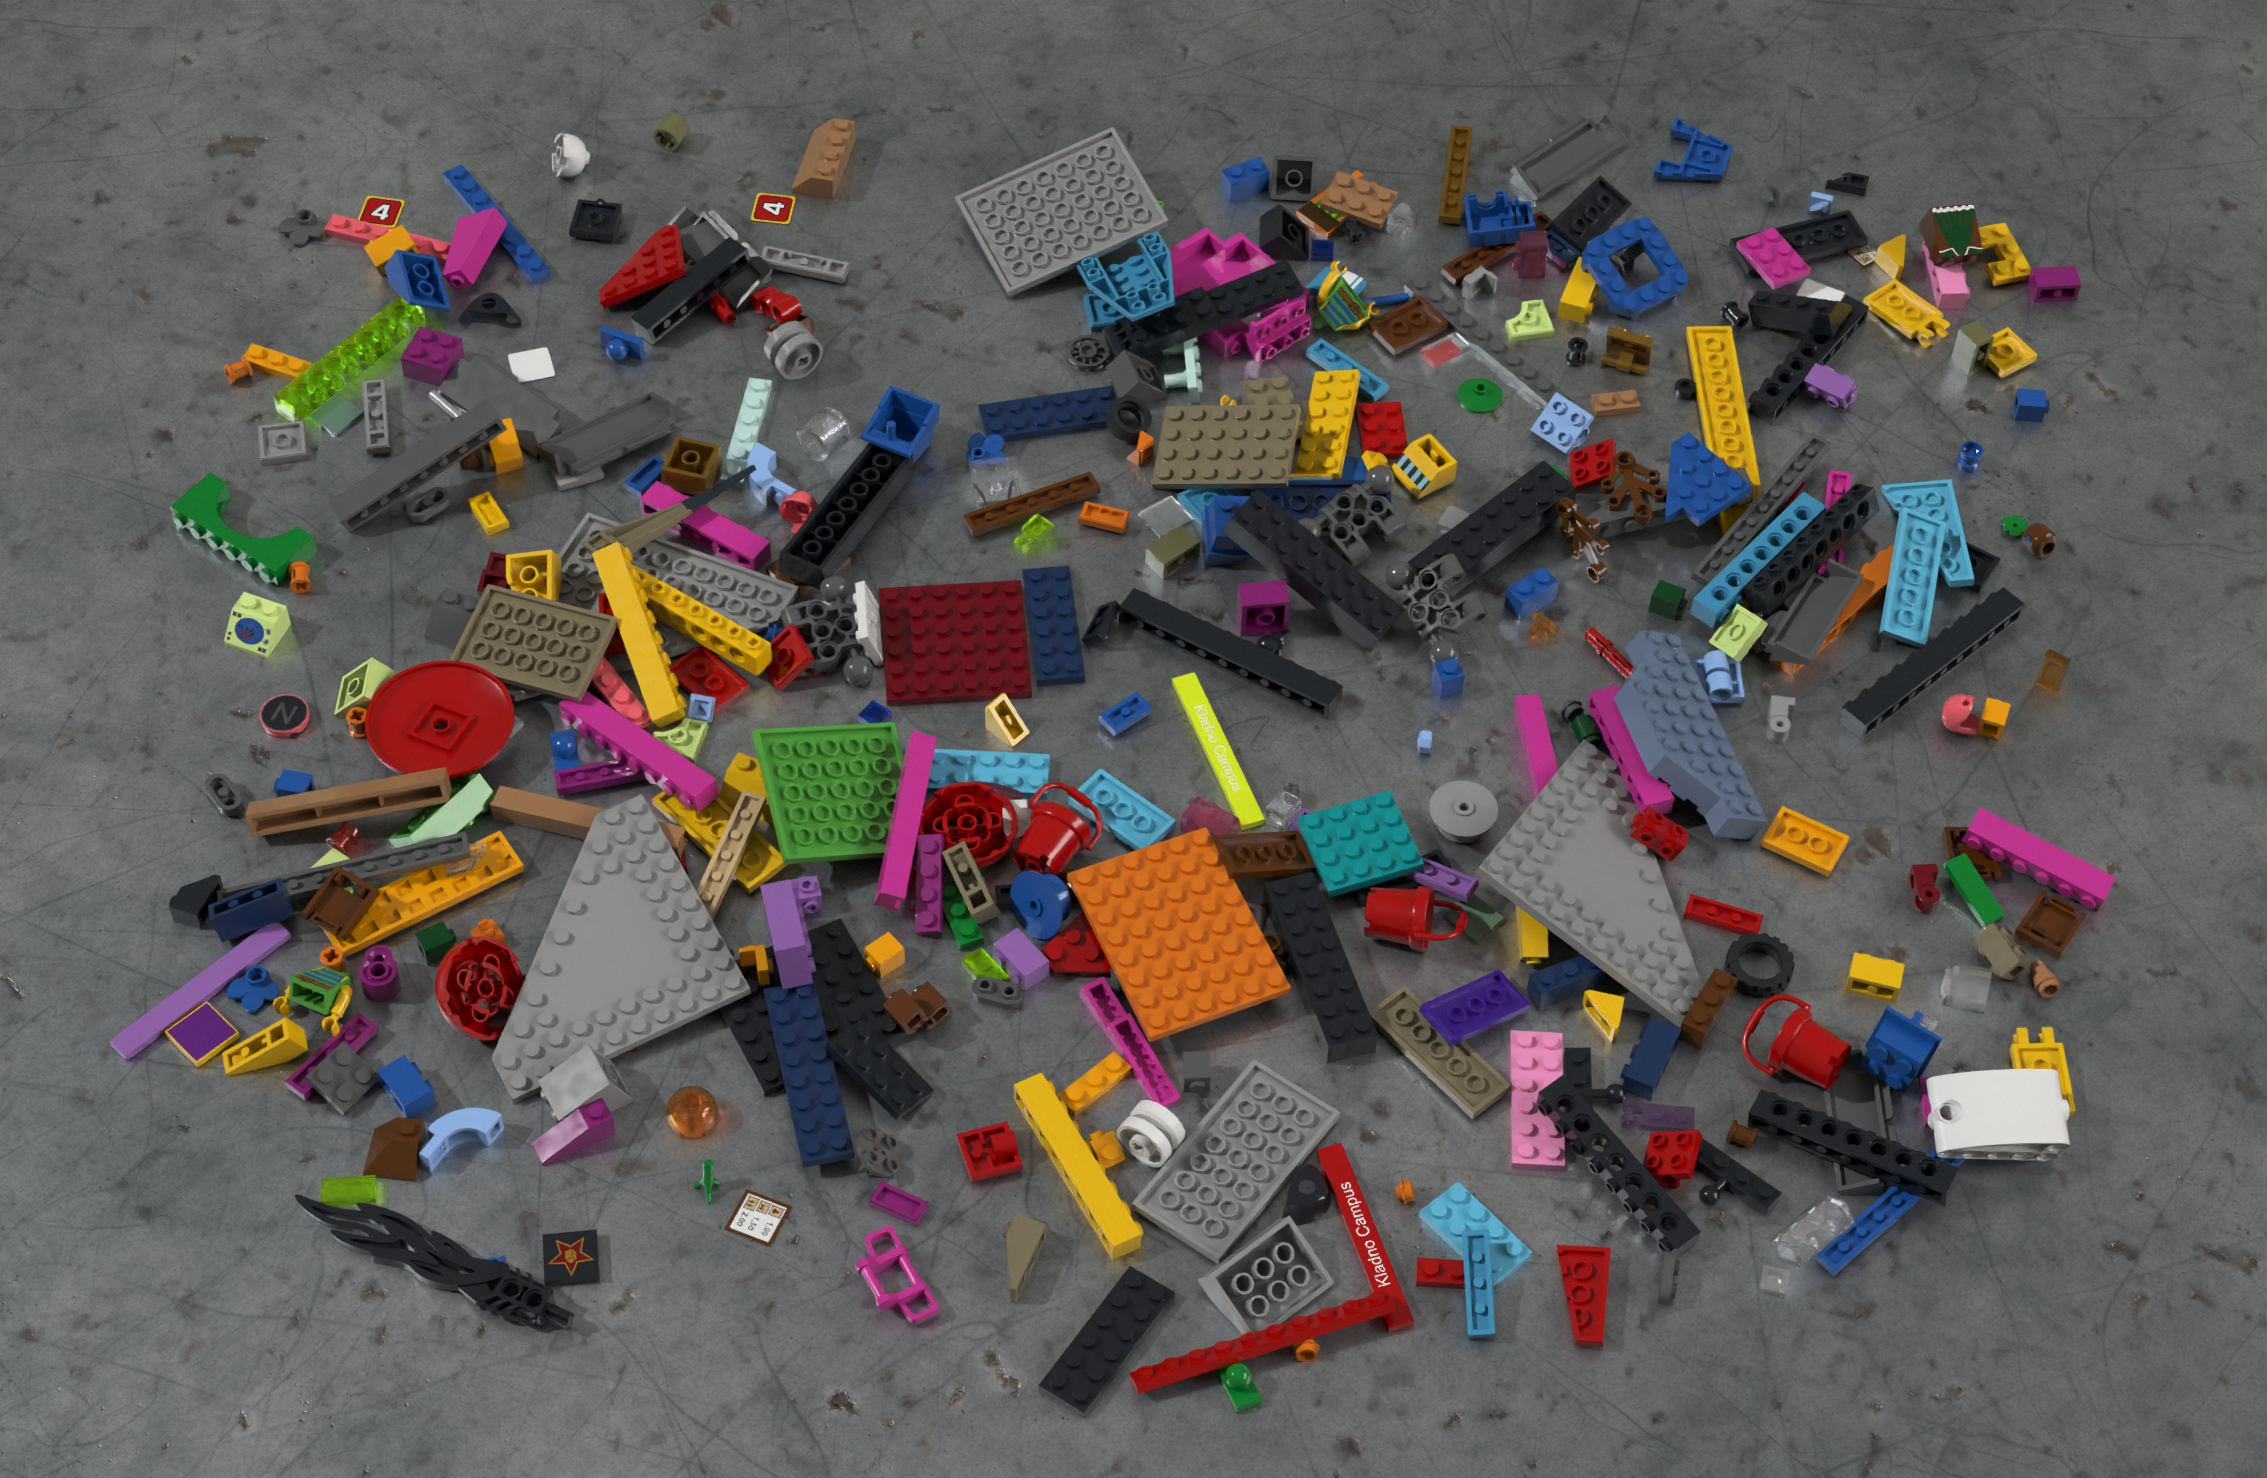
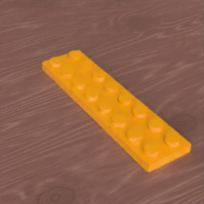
M498 831L470 845L472 858L414 871L379 888L380 895L346 941L339 939V935L334 936L324 929L323 931L332 945L338 947L343 953V958L525 871L524 865L502 832Z

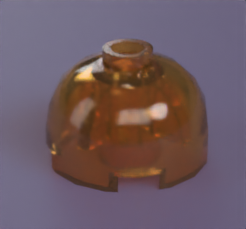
M687 1086L679 1089L668 1100L666 1108L668 1127L670 1130L672 1129L678 1133L682 1139L695 1140L704 1138L706 1133L718 1124L719 1110L716 1099L709 1091L700 1086Z

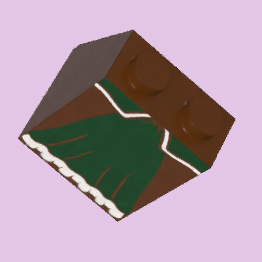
M1974 203L1931 207L1919 222L1920 231L1934 265L1949 267L1955 265V263L1962 262L1964 265L1976 263L1983 254Z

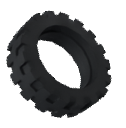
M1752 932L1748 936H1745V934L1741 935L1738 941L1734 940L1728 949L1724 964L1726 973L1738 978L1736 988L1739 989V992L1743 995L1749 994L1751 998L1757 999L1758 996L1762 997V999H1767L1771 995H1779L1781 990H1786L1791 981L1795 966L1793 953L1788 951L1789 947L1787 944H1782L1779 938L1775 936L1772 938L1767 933L1760 935ZM1751 952L1764 953L1771 956L1777 962L1780 972L1768 979L1752 977L1742 970L1739 958Z

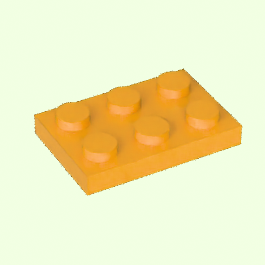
M1782 806L1764 835L1760 846L1829 877L1849 843L1850 836Z

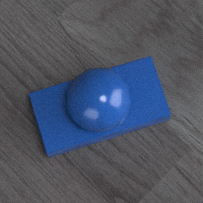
M604 325L599 330L601 346L606 348V354L613 361H621L627 355L642 360L645 356L643 339Z
M574 729L549 733L556 771L580 767Z

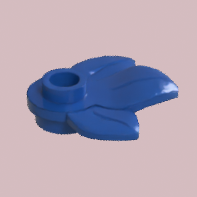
M978 432L968 440L969 451L967 452V461L974 468H983L986 464L1000 465L1008 459V456L1001 452L1004 446L1003 436L993 434L985 438Z
M252 966L246 971L244 977L233 980L227 989L226 997L227 999H241L243 1008L248 1013H252L262 1007L265 999L275 1000L279 995V987L276 982L270 979V974L262 966Z

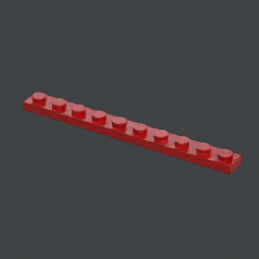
M1386 1291L1373 1292L1367 1297L1358 1300H1348L1342 1305L1333 1308H1323L1317 1313L1308 1316H1298L1293 1318L1292 1321L1280 1325L1273 1324L1255 1333H1245L1240 1338L1220 1341L1214 1346L1205 1349L1192 1350L1187 1355L1167 1358L1159 1364L1142 1366L1137 1371L1129 1373L1130 1380L1137 1393L1141 1394L1395 1312V1304Z

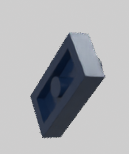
M1551 229L1536 238L1534 242L1535 247L1564 270L1575 264L1578 257H1581L1582 254Z

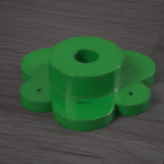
M2013 515L2011 518L2005 517L2002 520L2003 530L2009 532L2013 537H2019L2027 529L2028 521L2022 518L2019 519L2017 515Z

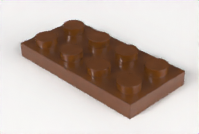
M1298 830L1214 835L1212 838L1230 879L1292 876L1309 872L1315 874L1317 871L1309 850Z

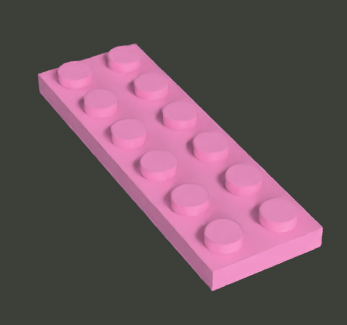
M1515 1030L1510 1032L1511 1169L1564 1171L1565 1137L1556 1131L1554 1123L1548 1116L1545 1117L1540 1113L1536 1103L1539 1091L1563 1075L1562 1033ZM1560 1107L1559 1110L1564 1112V1107Z

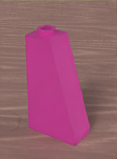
M495 207L458 218L442 273L444 279L454 290L474 284L507 225V221Z

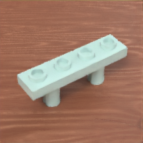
M1198 337L1162 351L1163 356L1181 353L1185 355L1186 370L1183 373L1164 375L1166 390L1177 387L1188 388L1191 403L1200 402L1199 393L1203 392L1202 380L1197 378V376H1201L1200 362H1196V359H1200L1198 345L1194 346V343L1198 342Z

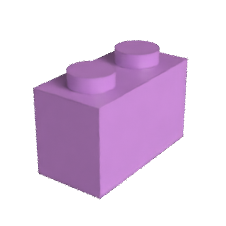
M1019 928L993 943L992 957L998 967H1003L1011 981L1016 985L1019 984L1024 991L1049 976V960Z

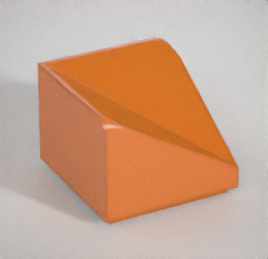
M1140 431L1137 448L1127 456V459L1137 466H1141L1154 454V438L1146 432Z

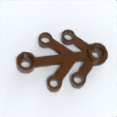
M1621 451L1613 458L1612 465L1614 469L1607 478L1601 481L1600 489L1604 494L1613 493L1615 482L1623 473L1625 480L1616 492L1607 498V509L1618 511L1621 507V500L1629 491L1634 504L1633 517L1637 523L1644 525L1652 519L1653 509L1649 504L1643 502L1639 490L1652 495L1653 501L1661 503L1666 500V489L1654 486L1660 482L1659 471L1650 470L1637 464L1630 452ZM1633 472L1646 477V482L1634 477Z
M1563 497L1556 505L1557 512L1563 519L1560 531L1565 538L1573 536L1570 552L1575 559H1579L1585 554L1587 555L1591 564L1586 569L1587 575L1591 581L1598 583L1606 577L1608 569L1603 562H1598L1591 546L1600 555H1604L1610 551V545L1605 539L1598 541L1591 535L1600 530L1599 522L1595 518L1588 520L1578 511V506L1573 499Z

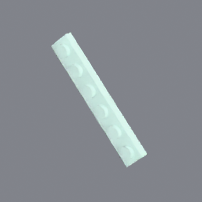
M749 378L720 482L748 467V457L758 439L772 389V380ZM747 477L732 487L744 488Z

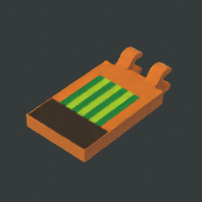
M1356 170L1351 176L1361 179L1364 177V174ZM1327 188L1297 209L1296 217L1323 237L1329 239L1340 231L1338 225L1346 217L1320 208V203L1328 190Z

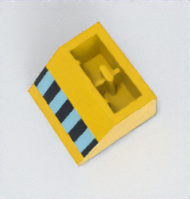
M1429 433L1411 442L1391 466V471L1417 499H1420L1455 481L1457 461Z

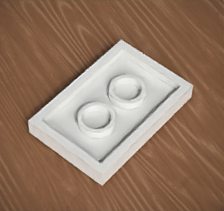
M865 581L855 583L856 593L853 594V600L857 607V612H854L855 621L858 625V631L855 632L856 639L859 645H863L866 657L868 659L871 658L876 667L884 665L880 606Z

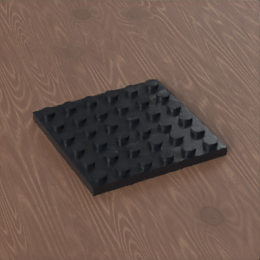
M841 918L807 931L812 949V955L808 957H813L816 972H812L811 975L812 980L815 981L828 1041H831L861 1019H864L889 1045L905 1039L906 1033L888 1015L883 1007L887 998L870 968L864 963L862 954ZM773 945L765 948L767 959L772 958L774 973L769 974L770 984L759 985L756 965L742 967L740 959L735 960L750 987L751 994L717 1009L764 1097L785 1089L763 989L782 986ZM833 1058L834 1067L840 1066V1064Z

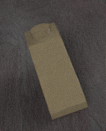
M965 841L943 851L942 854L970 914L978 925L1001 914Z
M1019 1214L1015 1215L1012 1223H1007L1003 1233V1237L1006 1238L1010 1302L1016 1303L1046 1239V1224Z

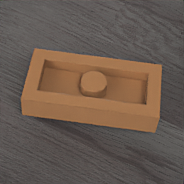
M1635 389L1591 394L1590 397L1595 417L1640 412L1641 406Z

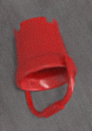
M1059 782L1043 785L1028 804V807L1032 810L1030 824L1012 859L1017 868L1022 872L1026 867L1028 870L1036 871L1042 875L1052 874L1058 877L1078 851H1084V849L1091 851L1100 838L1103 822L1098 808L1092 803L1090 798L1073 786L1070 787ZM1052 788L1062 789L1082 806L1088 807L1096 818L1097 828L1094 836L1092 837L1090 828L1084 820L1065 806L1049 801L1037 803L1041 795L1046 790Z
M1418 886L1417 889L1370 888L1371 892L1368 893L1364 918L1369 922V927H1364L1365 937L1410 946L1412 950L1425 952L1429 940H1451L1465 931L1469 919L1466 911L1455 903L1434 900V889L1432 886ZM1434 906L1450 908L1460 914L1455 931L1442 935L1431 934Z
M1787 994L1774 995L1766 999L1759 1008L1756 1007L1744 1028L1742 1051L1747 1061L1770 1076L1775 1071H1787L1828 1090L1838 1079L1839 1075L1837 1073L1840 1068L1845 1067L1852 1046L1814 1021L1812 1013H1810L1812 1006ZM1784 1000L1792 1002L1801 1008H1797L1792 1012L1781 1027L1769 1051L1767 1066L1753 1058L1749 1051L1748 1040L1750 1034L1754 1033L1765 1014L1764 1010L1770 1004Z

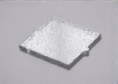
M1172 495L1138 512V516L1145 522L1147 529H1151L1159 538L1165 536L1170 530H1175L1181 525L1185 527L1194 522V518L1185 510V506L1180 505Z

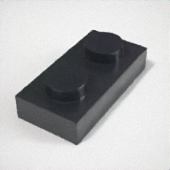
M1116 600L1098 607L1082 638V641L1087 646L1096 643L1100 644L1107 639L1108 631L1117 620L1120 605Z

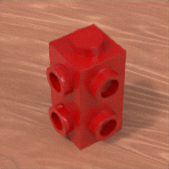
M1649 806L1642 813L1637 812L1630 823L1633 826L1630 834L1632 838L1670 862L1686 846L1689 832Z

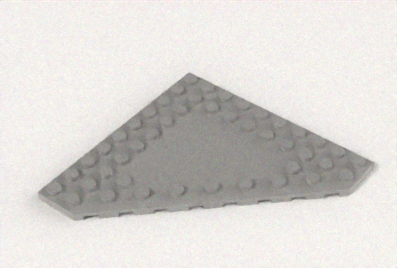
M589 512L586 513L558 554V557L561 559V587L558 602L599 612V593L606 592L594 558L585 550L582 543L601 530L621 525L620 523ZM656 537L632 554L633 560L630 561L631 564L752 633L767 630L768 627L773 628L774 624H777L778 627L782 621L781 611L793 604L799 591V586L660 537ZM655 618L656 623H653L655 631H659L663 639V644H661L662 650L668 654L669 658L687 653L693 648L701 646L700 643ZM626 647L625 654L603 655L617 673L633 668ZM503 683L512 701L515 702L544 694Z
M1584 739L1474 874L1680 1028L1683 1019L1703 986L1654 851L1630 836L1633 827L1630 823L1639 810L1617 767V763Z
M642 794L596 814L492 1055V1062L514 1104L542 1091L538 1080L588 1044L608 1059H611L751 994L749 985Z

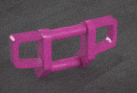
M886 1226L865 1237V1246L870 1257L858 1260L855 1263V1268L859 1274L864 1276L876 1297L875 1303L880 1310L899 1309L912 1325L919 1324L936 1316L939 1313V1306L930 1293L927 1283L922 1282L909 1260V1253L901 1244L893 1227ZM885 1237L891 1238L896 1248L876 1257L872 1243ZM899 1263L912 1286L896 1294L885 1293L875 1274ZM925 1297L931 1308L919 1314H913L906 1306Z

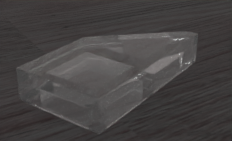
M486 840L469 844L472 858L443 864L447 877L471 871L487 849Z

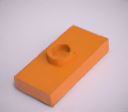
M1085 501L1078 523L1124 534L1130 518V512Z

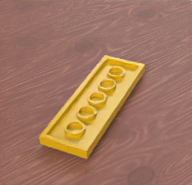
M1359 369L1315 372L1294 474H1332V480L1341 479L1361 377Z
M664 791L652 798L653 805L674 825L685 827L684 834L712 858L733 810L719 797L714 799L699 813L690 807L686 808L680 800L674 796L667 795ZM754 830L733 879L750 894L788 866V864H783L781 854Z

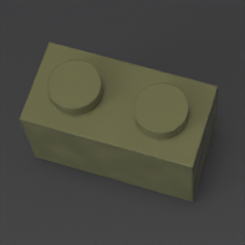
M1978 320L1970 324H1964L1958 330L1951 360L1967 376L1985 369L1994 337Z
M1181 525L1175 530H1170L1165 536L1151 542L1146 547L1145 563L1162 579H1165L1199 558L1200 541Z

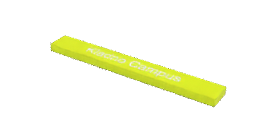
M1195 672L1172 678V685L1241 831L1264 825L1265 818Z

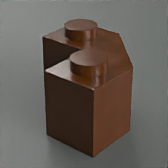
M928 981L916 987L911 996L901 988L899 991L889 995L883 1004L888 1015L907 1035L915 1033L916 1028L924 1027L926 1030L934 1028L952 1012L945 998Z

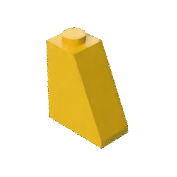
M1516 905L1520 961H1526L1527 965H1541L1542 961H1546L1548 958V929Z

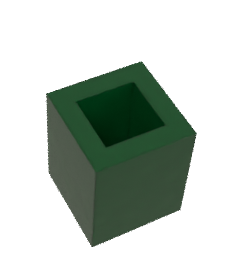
M1659 580L1651 596L1648 611L1675 621L1679 612L1683 613L1688 602V600L1684 599L1686 589Z
M443 921L415 932L417 947L427 966L441 961L447 952L454 947V944L457 943L453 929L448 930Z

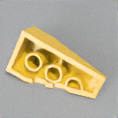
M552 549L506 555V579L511 590L558 602L561 587V559Z

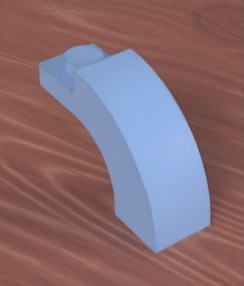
M757 442L748 457V467L755 465L757 469L749 475L750 488L755 497L764 505L768 506L772 501H775L780 506L787 496L796 493V489L771 475L777 468L776 452Z
M465 1108L450 1112L437 1119L427 1128L429 1141L425 1142L420 1149L419 1156L422 1168L431 1172L451 1148L461 1143L476 1142L489 1148L504 1129L502 1114L484 1108Z

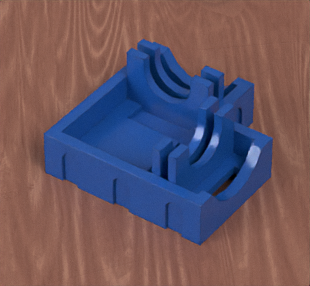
M1503 190L1495 191V198L1488 202H1478L1476 193L1463 196L1470 248L1536 241V227L1533 221L1531 201L1518 202V196H1514L1515 203H1512L1511 197L1507 196V191L1503 192ZM1524 219H1528L1529 224H1525Z

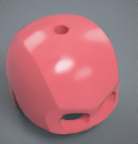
M799 491L787 496L781 502L779 513L785 521L794 525L791 528V532L796 534L817 508L818 503L808 492Z
M1961 693L1952 695L1945 701L1941 717L1944 726L1949 731L1969 736L1976 734L1979 719L1976 715L1970 714L1973 701L1976 699L1975 696Z

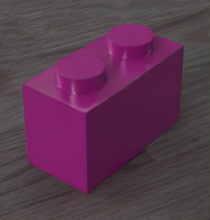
M2075 266L2032 268L2027 283L2033 303L2077 300L2081 288V282Z

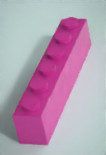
M656 481L640 497L641 514L645 516L690 497L682 495L673 490L672 487ZM705 505L670 528L672 531L731 563L756 572L771 558L770 541L763 536L749 531L745 526L734 523L728 517L721 516Z
M1615 685L1590 692L1588 709L1614 761L1617 763V767L1639 812L1642 813L1649 806L1663 815L1671 813L1675 794L1669 790L1666 781L1658 777L1656 780L1648 774L1614 701V696L1619 691L1618 686Z
M1979 807L1962 839L1972 849L1980 850L1990 855L1992 859L2011 866L2015 871L2024 873L2034 878L2038 883L2047 885L2057 890L2061 895L2070 897L2080 902L2084 907L2098 911L2116 879V877L1981 807Z

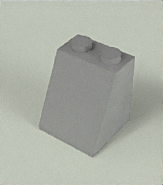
M589 1044L538 1080L542 1088L540 1094L544 1101L551 1105L553 1110L550 1113L557 1123L576 1109L601 1098L605 1101L610 1112L633 1102L613 1062Z

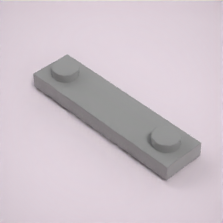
M766 245L760 255L772 269L844 284L850 270V263Z
M385 379L362 381L367 454L391 452Z

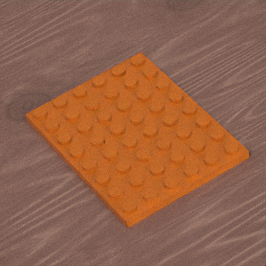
M1206 827L1067 874V880L1149 1042L1291 992L1289 982L1234 879H1230Z

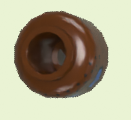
M2042 523L2029 526L2023 533L2022 545L2035 557L2049 556L2056 548L2057 536Z

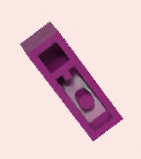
M603 1098L576 1109L532 1142V1147L542 1166L616 1135L613 1116Z

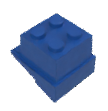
M890 386L862 432L860 439L907 458L914 454V464L932 443L934 426L939 422L940 404Z
M1213 495L1209 506H1204L1201 524L1205 566L1255 559L1222 532L1230 518L1250 496Z
M1887 1006L1865 1045L1868 1050L1858 1067L1904 1094L1915 1077H1921L1943 1038L1920 1025L1924 1019L1923 1013L1917 1011L1909 1019Z

